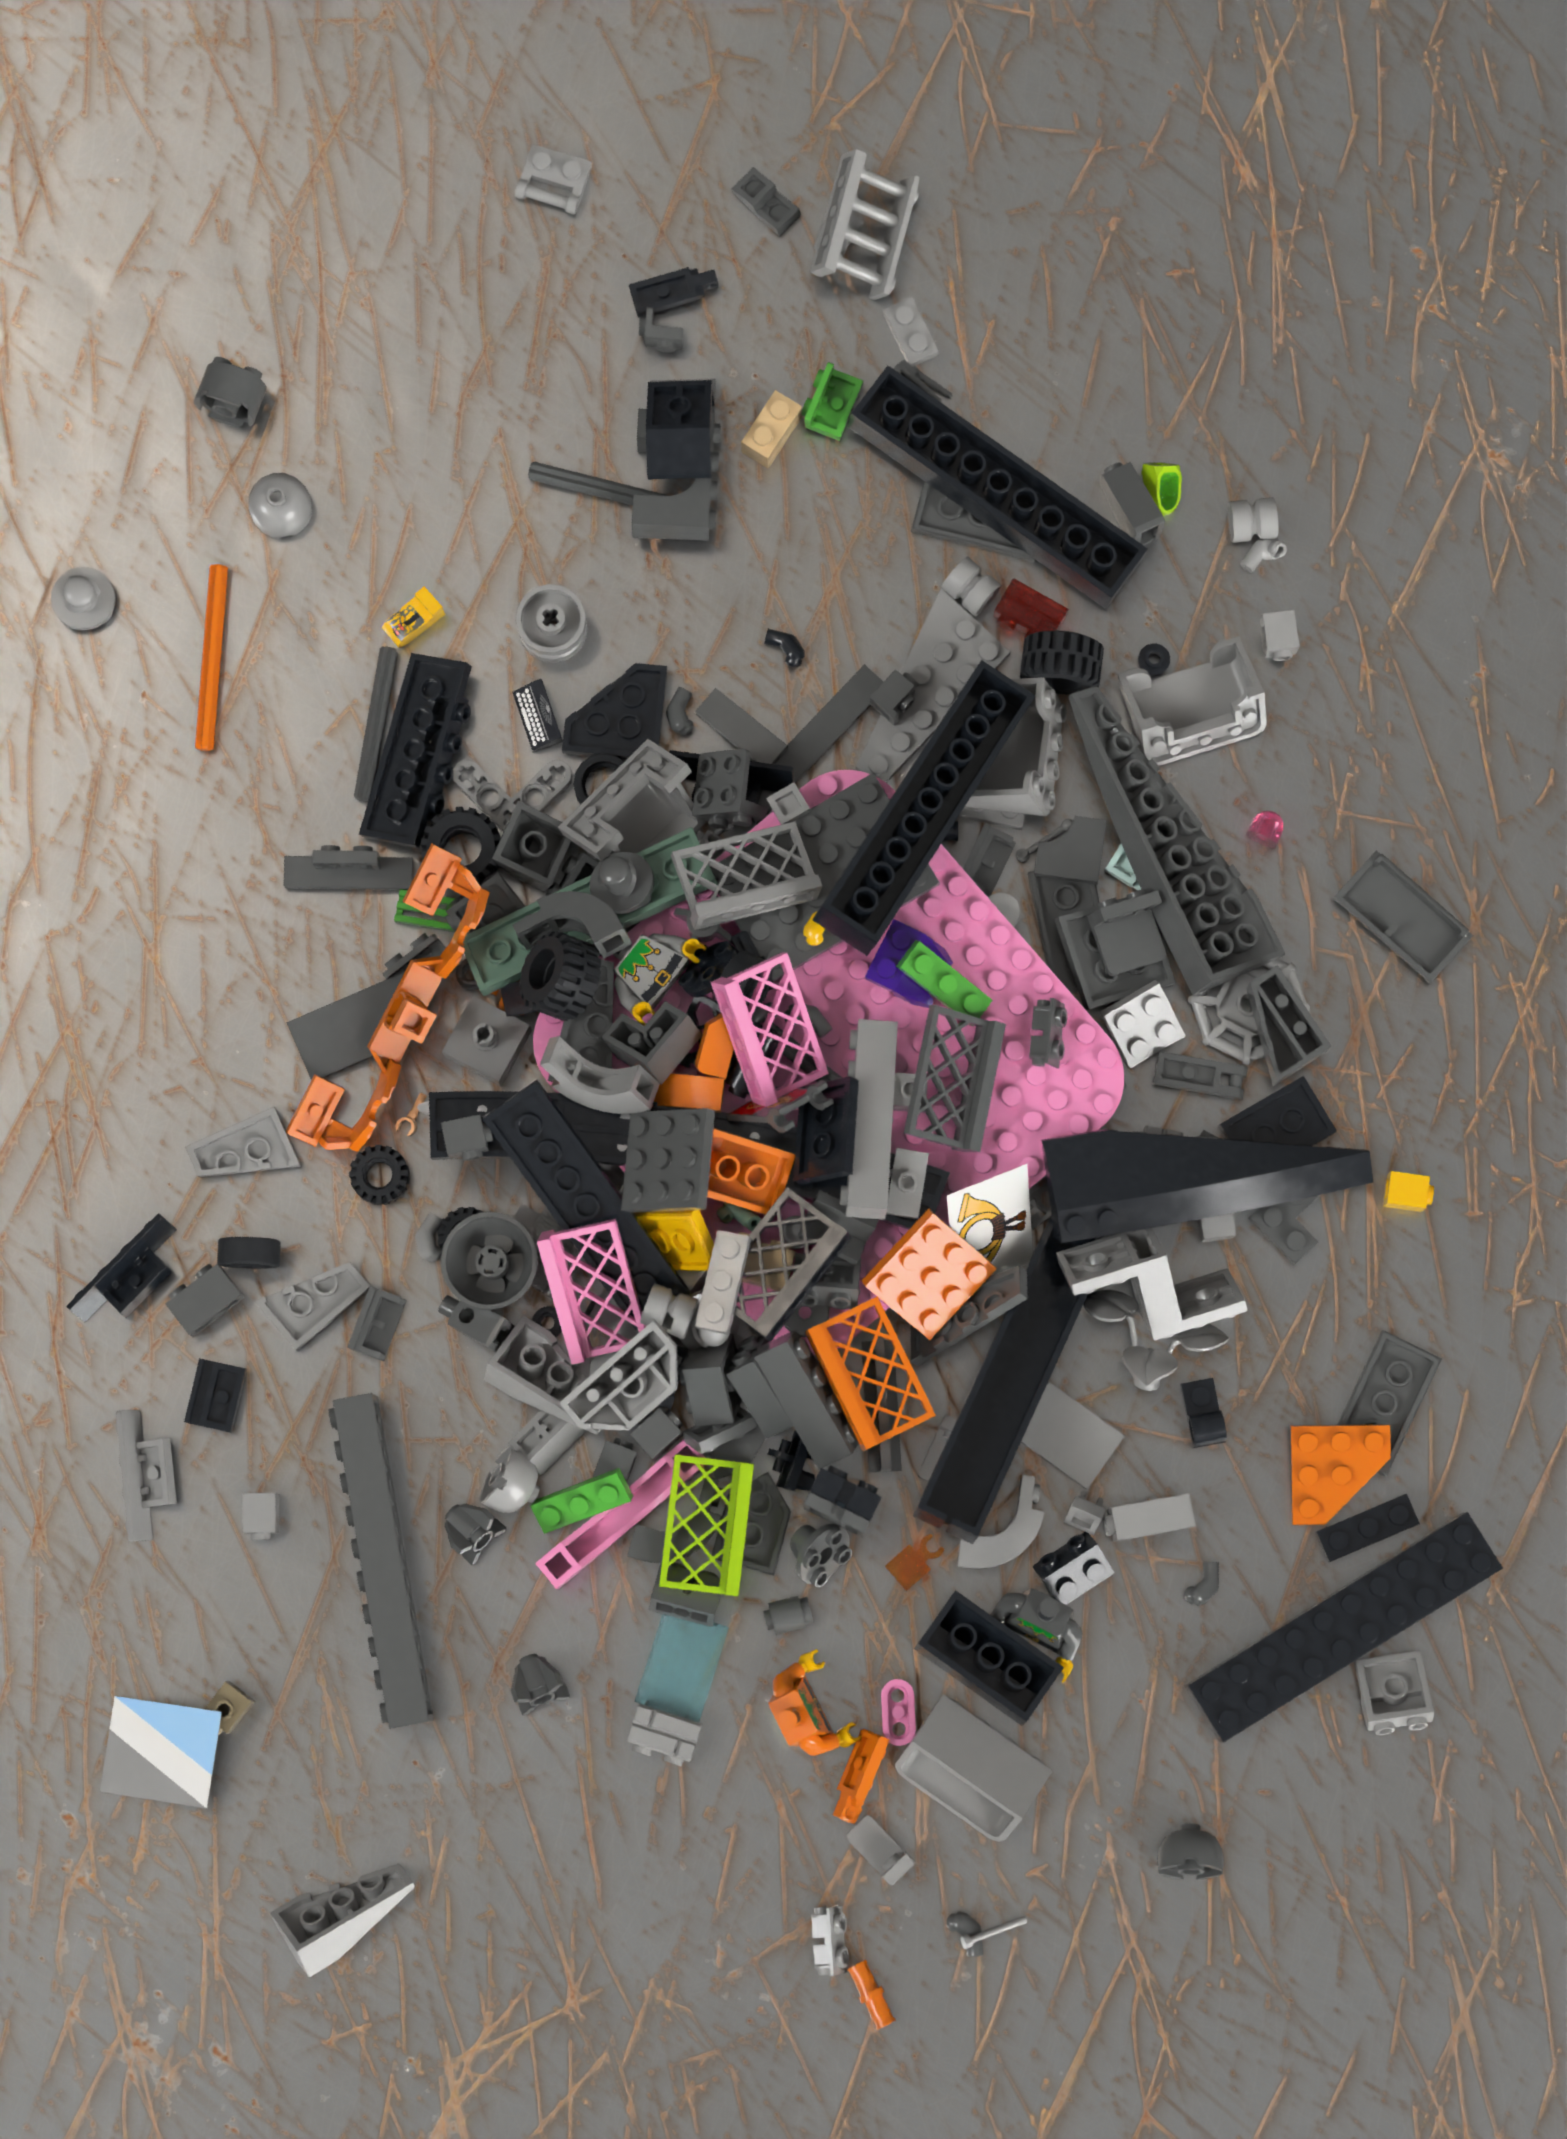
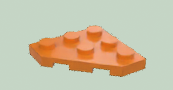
M1390 1424L1290 1425L1292 1524L1326 1525L1391 1458Z

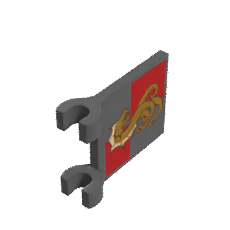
M820 1080L808 1089L798 1088L777 1098L778 1102L768 1107L755 1104L751 1100L726 1115L728 1121L769 1123L775 1130L784 1133L795 1126L794 1121H788L784 1115L807 1102H810L818 1110H823L834 1102L832 1098H826L823 1095L822 1090L826 1089L828 1085L826 1081Z

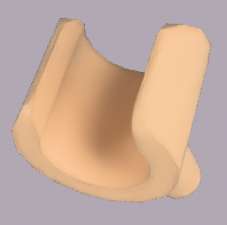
M419 1093L408 1115L396 1122V1131L400 1130L405 1120L411 1124V1130L407 1136H411L417 1131V1123L415 1121L419 1113L417 1106L425 1101L427 1097L425 1094Z

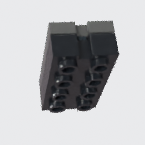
M830 1465L828 1470L821 1468L804 1502V1509L831 1523L838 1524L842 1528L863 1538L882 1498L876 1494L878 1488L862 1480L859 1481L858 1485L847 1481L848 1473Z

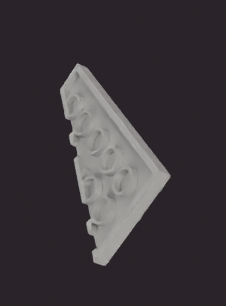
M942 588L900 673L903 675L906 672L918 682L919 686L915 689V694L913 695L915 701L904 713L898 712V722L895 725L880 714L856 765L857 771L869 774L874 773L876 777L886 783L932 736L981 660L997 669L1011 653Z

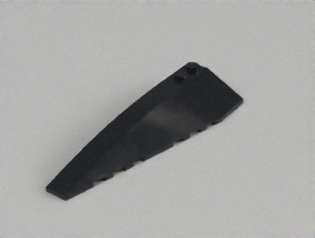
M1111 1129L1041 1140L1055 1237L1061 1243L1236 1213L1374 1183L1370 1151L1365 1149L1314 1147L1302 1144L1288 1145L1276 1142H1250L1249 1140L1200 1136L1186 1137L1174 1134H1148L1147 1132L1136 1131L1122 1132Z

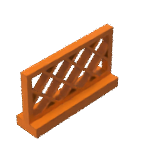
M878 1297L870 1299L805 1331L807 1339L862 1451L936 1416ZM874 1306L880 1318L876 1331L858 1325L861 1312ZM853 1315H856L854 1323L845 1320ZM837 1323L852 1327L846 1345L833 1341L827 1328ZM882 1324H883V1326H884V1328H885L887 1334H884V1333H881V1332H880V1329H881ZM856 1329L874 1335L868 1353L850 1347ZM878 1337L891 1341L894 1351L890 1360L872 1354ZM837 1347L844 1349L842 1357ZM848 1351L866 1357L861 1375L847 1370L845 1360ZM896 1355H898L902 1364L894 1362ZM870 1359L888 1364L883 1383L865 1377ZM892 1367L906 1371L909 1379L905 1390L887 1384ZM851 1377L859 1379L857 1387ZM863 1381L881 1387L875 1405L862 1400L859 1391ZM911 1384L917 1394L909 1392ZM885 1388L903 1394L898 1412L880 1407ZM907 1396L920 1400L926 1413L915 1419L903 1415L902 1411ZM866 1407L874 1409L871 1417ZM878 1411L896 1417L892 1430L882 1435H879L874 1425ZM900 1418L903 1419V1420L909 1421V1422H907V1423H905V1424H903V1425L897 1427Z

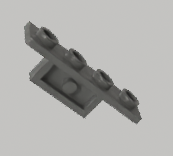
M324 845L321 846V850H313L312 856H284L283 885L286 889L408 890L413 881V857H380L378 851H373V847L354 846L353 851L340 850L339 846Z

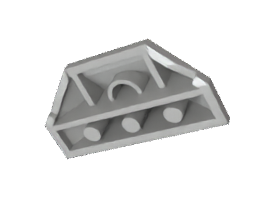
M653 1320L559 1404L580 1429L594 1428L629 1431L678 1389L677 1345L658 1322Z

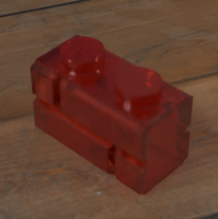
M1013 578L997 604L993 617L998 619L996 623L1003 629L1013 632L1015 628L1024 633L1025 639L1026 636L1041 631H1059L1068 615L1069 609Z

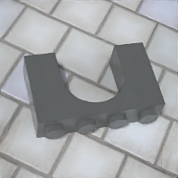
M639 408L638 452H646L647 409ZM712 411L711 415L712 472L719 471V452H714V443H720L721 424L715 423L714 411ZM696 478L687 490L673 496L633 495L632 537L709 541V529H716V510H711V500H717L718 481H712V478Z

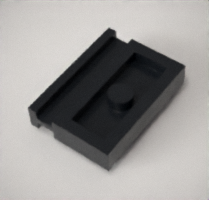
M199 1358L184 1422L232 1433L247 1369Z

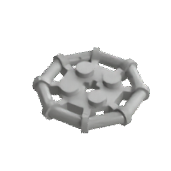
M1280 959L1263 965L1269 969L1278 965L1300 1000L1310 1012V1005L1306 1003L1295 972L1296 966L1293 963L1288 964ZM1255 969L1223 983L1217 997L1207 996L1210 989L1188 997V1004L1192 1006L1203 1037L1202 1043L1205 1046L1210 1045L1242 1061L1244 1065H1249L1251 1061L1265 1057L1262 1044L1252 1047V1037L1259 1036L1252 1009L1249 1012L1244 1011V1005L1240 1003L1242 998L1246 1000L1249 998L1246 989L1249 983L1262 975V973ZM1206 1006H1215L1217 1016L1221 1021V1024L1214 1029ZM1227 1029L1243 1037L1242 1047L1220 1035Z

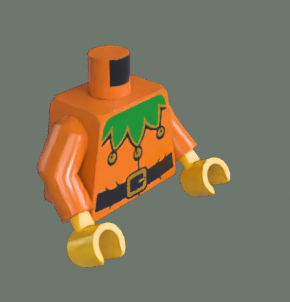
M818 1650L802 1654L799 1657V1663L795 1662L774 1678L773 1696L768 1702L788 1745L800 1747L810 1756L838 1748L839 1745L847 1748L861 1739V1736L854 1738L849 1733V1730L856 1726L855 1723H848L836 1733H833L805 1676V1673H810L824 1667V1661L815 1664L813 1660V1655Z

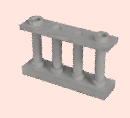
M854 149L841 155L810 273L823 277L834 273L837 269L871 283L872 287L869 298L876 300L888 296L895 286L896 278L894 274L911 210L919 196L918 184L920 177L914 175L901 180L899 183L866 169L864 163L867 153ZM863 181L896 196L892 212L890 213L859 199L856 194L859 182ZM854 210L888 225L884 242L850 228L849 219L851 212ZM843 241H850L879 254L876 272L843 258L841 254Z

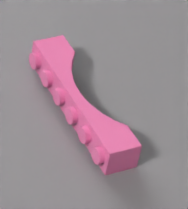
M682 1440L629 1486L633 1494L630 1502L596 1514L535 1564L556 1589H560L670 1497L675 1454L706 1457ZM681 1462L679 1476L685 1484L700 1472L694 1463ZM700 1464L703 1469L707 1466ZM678 1481V1489H680L682 1485Z

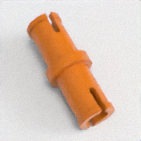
M864 1960L848 1968L847 1971L850 1973L861 1995L858 1999L861 2004L865 2003L876 2026V2030L896 2021L882 1995L885 1991L882 1986L878 1987L867 1965V1961Z

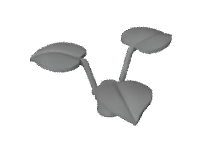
M1101 1290L1089 1293L1083 1304L1085 1310L1098 1320L1119 1322L1125 1318L1128 1321L1132 1346L1123 1351L1122 1360L1134 1377V1385L1146 1391L1158 1389L1160 1380L1176 1371L1178 1362L1171 1354L1177 1345L1181 1344L1188 1351L1203 1352L1220 1347L1229 1340V1337L1224 1332L1208 1323L1204 1327L1192 1328L1175 1334L1176 1338L1172 1339L1167 1351L1153 1350V1348L1147 1349L1138 1345L1135 1320L1132 1313L1138 1311L1139 1305L1131 1296L1119 1291Z

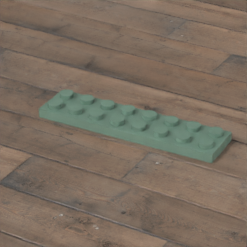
M692 827L636 853L643 857L650 865L654 874V888L651 894V901L646 906L630 913L616 914L624 929L686 900L671 854L673 851L701 845ZM694 857L682 859L685 869L695 874H698L704 864ZM707 865L701 877L718 885L711 866ZM591 875L555 893L577 891L591 894ZM697 883L693 890L694 895L708 888ZM537 901L466 935L463 942L464 954L483 996L505 987L508 983L521 979V970L524 966L525 958L531 949L526 950L512 925L522 920L523 917L541 910ZM578 931L563 932L592 945L594 944L592 938L585 933Z

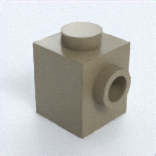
M225 1681L204 1709L222 1712L219 1735L222 1731L232 1733L255 1703V1700L230 1681Z

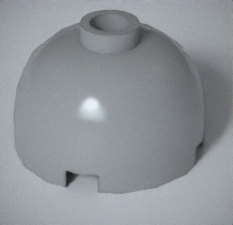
M272 473L262 477L253 486L249 495L248 511L254 525L263 534L273 538L293 536L307 526L312 515V500L307 488L296 477L286 473Z
M510 1445L504 1448L495 1460V1463L499 1465L495 1468L493 1474L488 1472L479 1495L481 1504L501 1513L518 1511L526 1502L532 1504L540 1491V1486L536 1485L538 1479L536 1465L528 1461L520 1450H514V1447Z

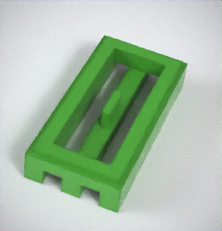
M400 889L396 907L397 911L394 917L395 922L455 932L445 922L403 915L404 910L418 913L424 912L404 903L403 899L408 890ZM443 896L440 905L447 906L455 898ZM437 908L434 915L445 917L448 914L445 909Z

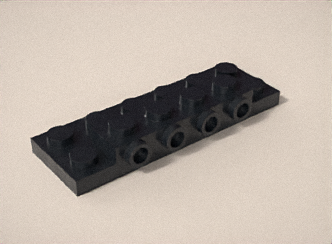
M411 653L359 831V835L362 837L420 848L421 838H423L427 821H431L436 814H440L443 811L444 797L442 792L444 785L450 783L453 777V767L450 765L453 753H458L461 749L462 738L459 735L462 723H466L471 714V709L468 705L469 700L463 697L472 668L467 662Z

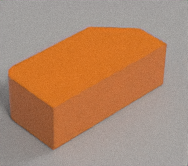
M722 1013L705 1023L695 1060V1067L701 1073L726 1079L734 1048Z

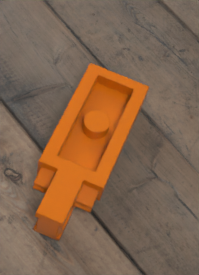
M864 1728L859 1733L861 1739L855 1743L837 1787V1790L841 1792L833 1812V1816L851 1824H855L862 1812L861 1807L872 1788L873 1779L880 1762L885 1756L889 1739Z

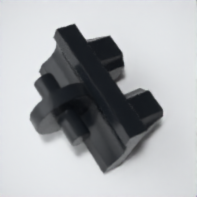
M794 1430L791 1442L782 1439L779 1450L769 1448L767 1455L776 1458L772 1470L780 1473L776 1484L777 1487L791 1491L796 1489L810 1491L815 1480V1474L802 1469L806 1458L813 1459L797 1431Z

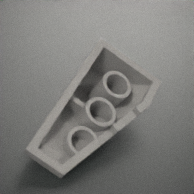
M523 1315L488 1362L484 1380L514 1399L577 1426L559 1403L584 1382L587 1377L576 1366L577 1364H571L570 1357L557 1344L558 1340L550 1331ZM594 1428L585 1429L596 1435L601 1431V1429Z
M396 1864L362 1875L358 1882L341 1887L340 1883L329 1886V1891L311 1896L309 1892L300 1895L270 1912V1915L294 1958L309 1978L338 1961L415 1886L400 1864Z

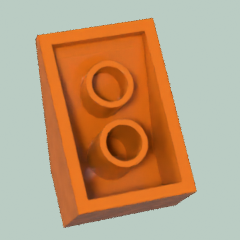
M713 1127L707 1197L766 1215L785 1190L795 1160V1154Z

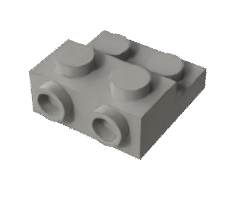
M1421 1650L1355 1661V1669L1361 1692V1705L1367 1731L1375 1730L1376 1735H1388L1395 1731V1727L1408 1725L1409 1730H1421L1428 1726V1722L1433 1721L1434 1708Z

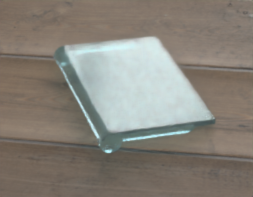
M662 1614L635 1702L699 1722L729 1627L714 1622L713 1626L710 1627Z

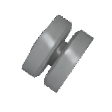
M542 585L535 587L524 595L517 607L515 620L522 645L531 656L543 662L557 663L570 659L581 650L587 638L588 624L583 604L573 591L562 585ZM551 621H555L558 623L555 626H553L551 623L549 626H547V624Z

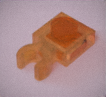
M931 1534L922 1538L920 1548L917 1551L909 1544L885 1565V1568L905 1591L931 1570L925 1561L936 1559L944 1552L943 1547L934 1553L927 1550L926 1544L933 1537Z

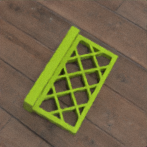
M675 1454L659 1587L739 1596L754 1469L753 1463ZM681 1462L694 1463L703 1474L688 1487L679 1476ZM700 1464L711 1465L713 1467L710 1468L707 1472H705V1470L701 1467ZM719 1466L733 1468L732 1480L722 1490L709 1477V1474ZM706 1477L717 1491V1494L702 1505L690 1489ZM679 1481L684 1490L677 1495ZM731 1487L728 1501L723 1493ZM688 1492L699 1508L683 1519L676 1511L675 1505L676 1500ZM720 1496L728 1505V1514L716 1523L705 1510V1507ZM702 1510L713 1524V1527L698 1538L686 1522ZM675 1514L680 1523L673 1528ZM725 1521H727L726 1531L724 1534L719 1526L722 1525ZM684 1525L695 1541L679 1552L671 1542L672 1533ZM717 1529L724 1538V1548L712 1556L701 1540ZM698 1544L709 1557V1560L694 1571L682 1555ZM671 1547L676 1556L669 1561ZM721 1554H723L722 1565L720 1567V1565L716 1562L715 1559L718 1558ZM680 1558L691 1574L681 1582L668 1581V1567ZM711 1562L720 1571L719 1586L705 1585L697 1575ZM692 1577H694L699 1584L686 1582L689 1581Z

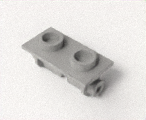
M842 1905L829 1908L815 1907L814 1914H811L813 1938H824L825 1944L813 1945L814 1969H818V1975L835 1976L847 1973L846 1967L849 1963V1952L845 1947L844 1939L847 1919L843 1913Z

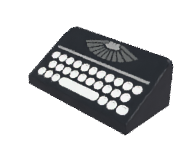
M542 678L513 691L512 693L532 752L563 742Z

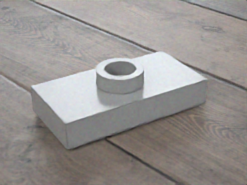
M896 1148L886 1214L918 1219L929 1153Z

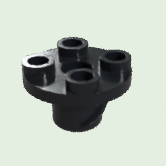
M728 941L718 942L709 947L704 945L706 950L700 948L694 952V955L700 961L698 963L692 961L686 972L679 978V984L691 997H702L712 993V999H716L711 982L720 978L726 965L738 954L737 950Z

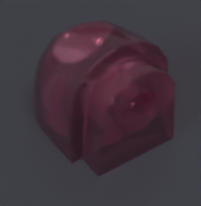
M1262 811L1255 816L1246 835L1249 836L1248 838L1266 847L1275 848L1283 833V820L1276 812Z

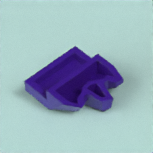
M893 919L865 975V979L894 993V996L912 1005L929 1008V1005H933L934 999L925 989L896 966L915 940L923 943L950 966L953 964V961L945 948L930 937Z

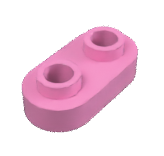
M894 1679L887 1682L881 1691L882 1731L884 1737L889 1739V1743L903 1746L913 1739L916 1731L914 1691L908 1682ZM895 1689H900L904 1694V1698L900 1702H894L891 1698V1693ZM898 1722L903 1723L905 1726V1732L900 1736L895 1735L892 1730L893 1725Z

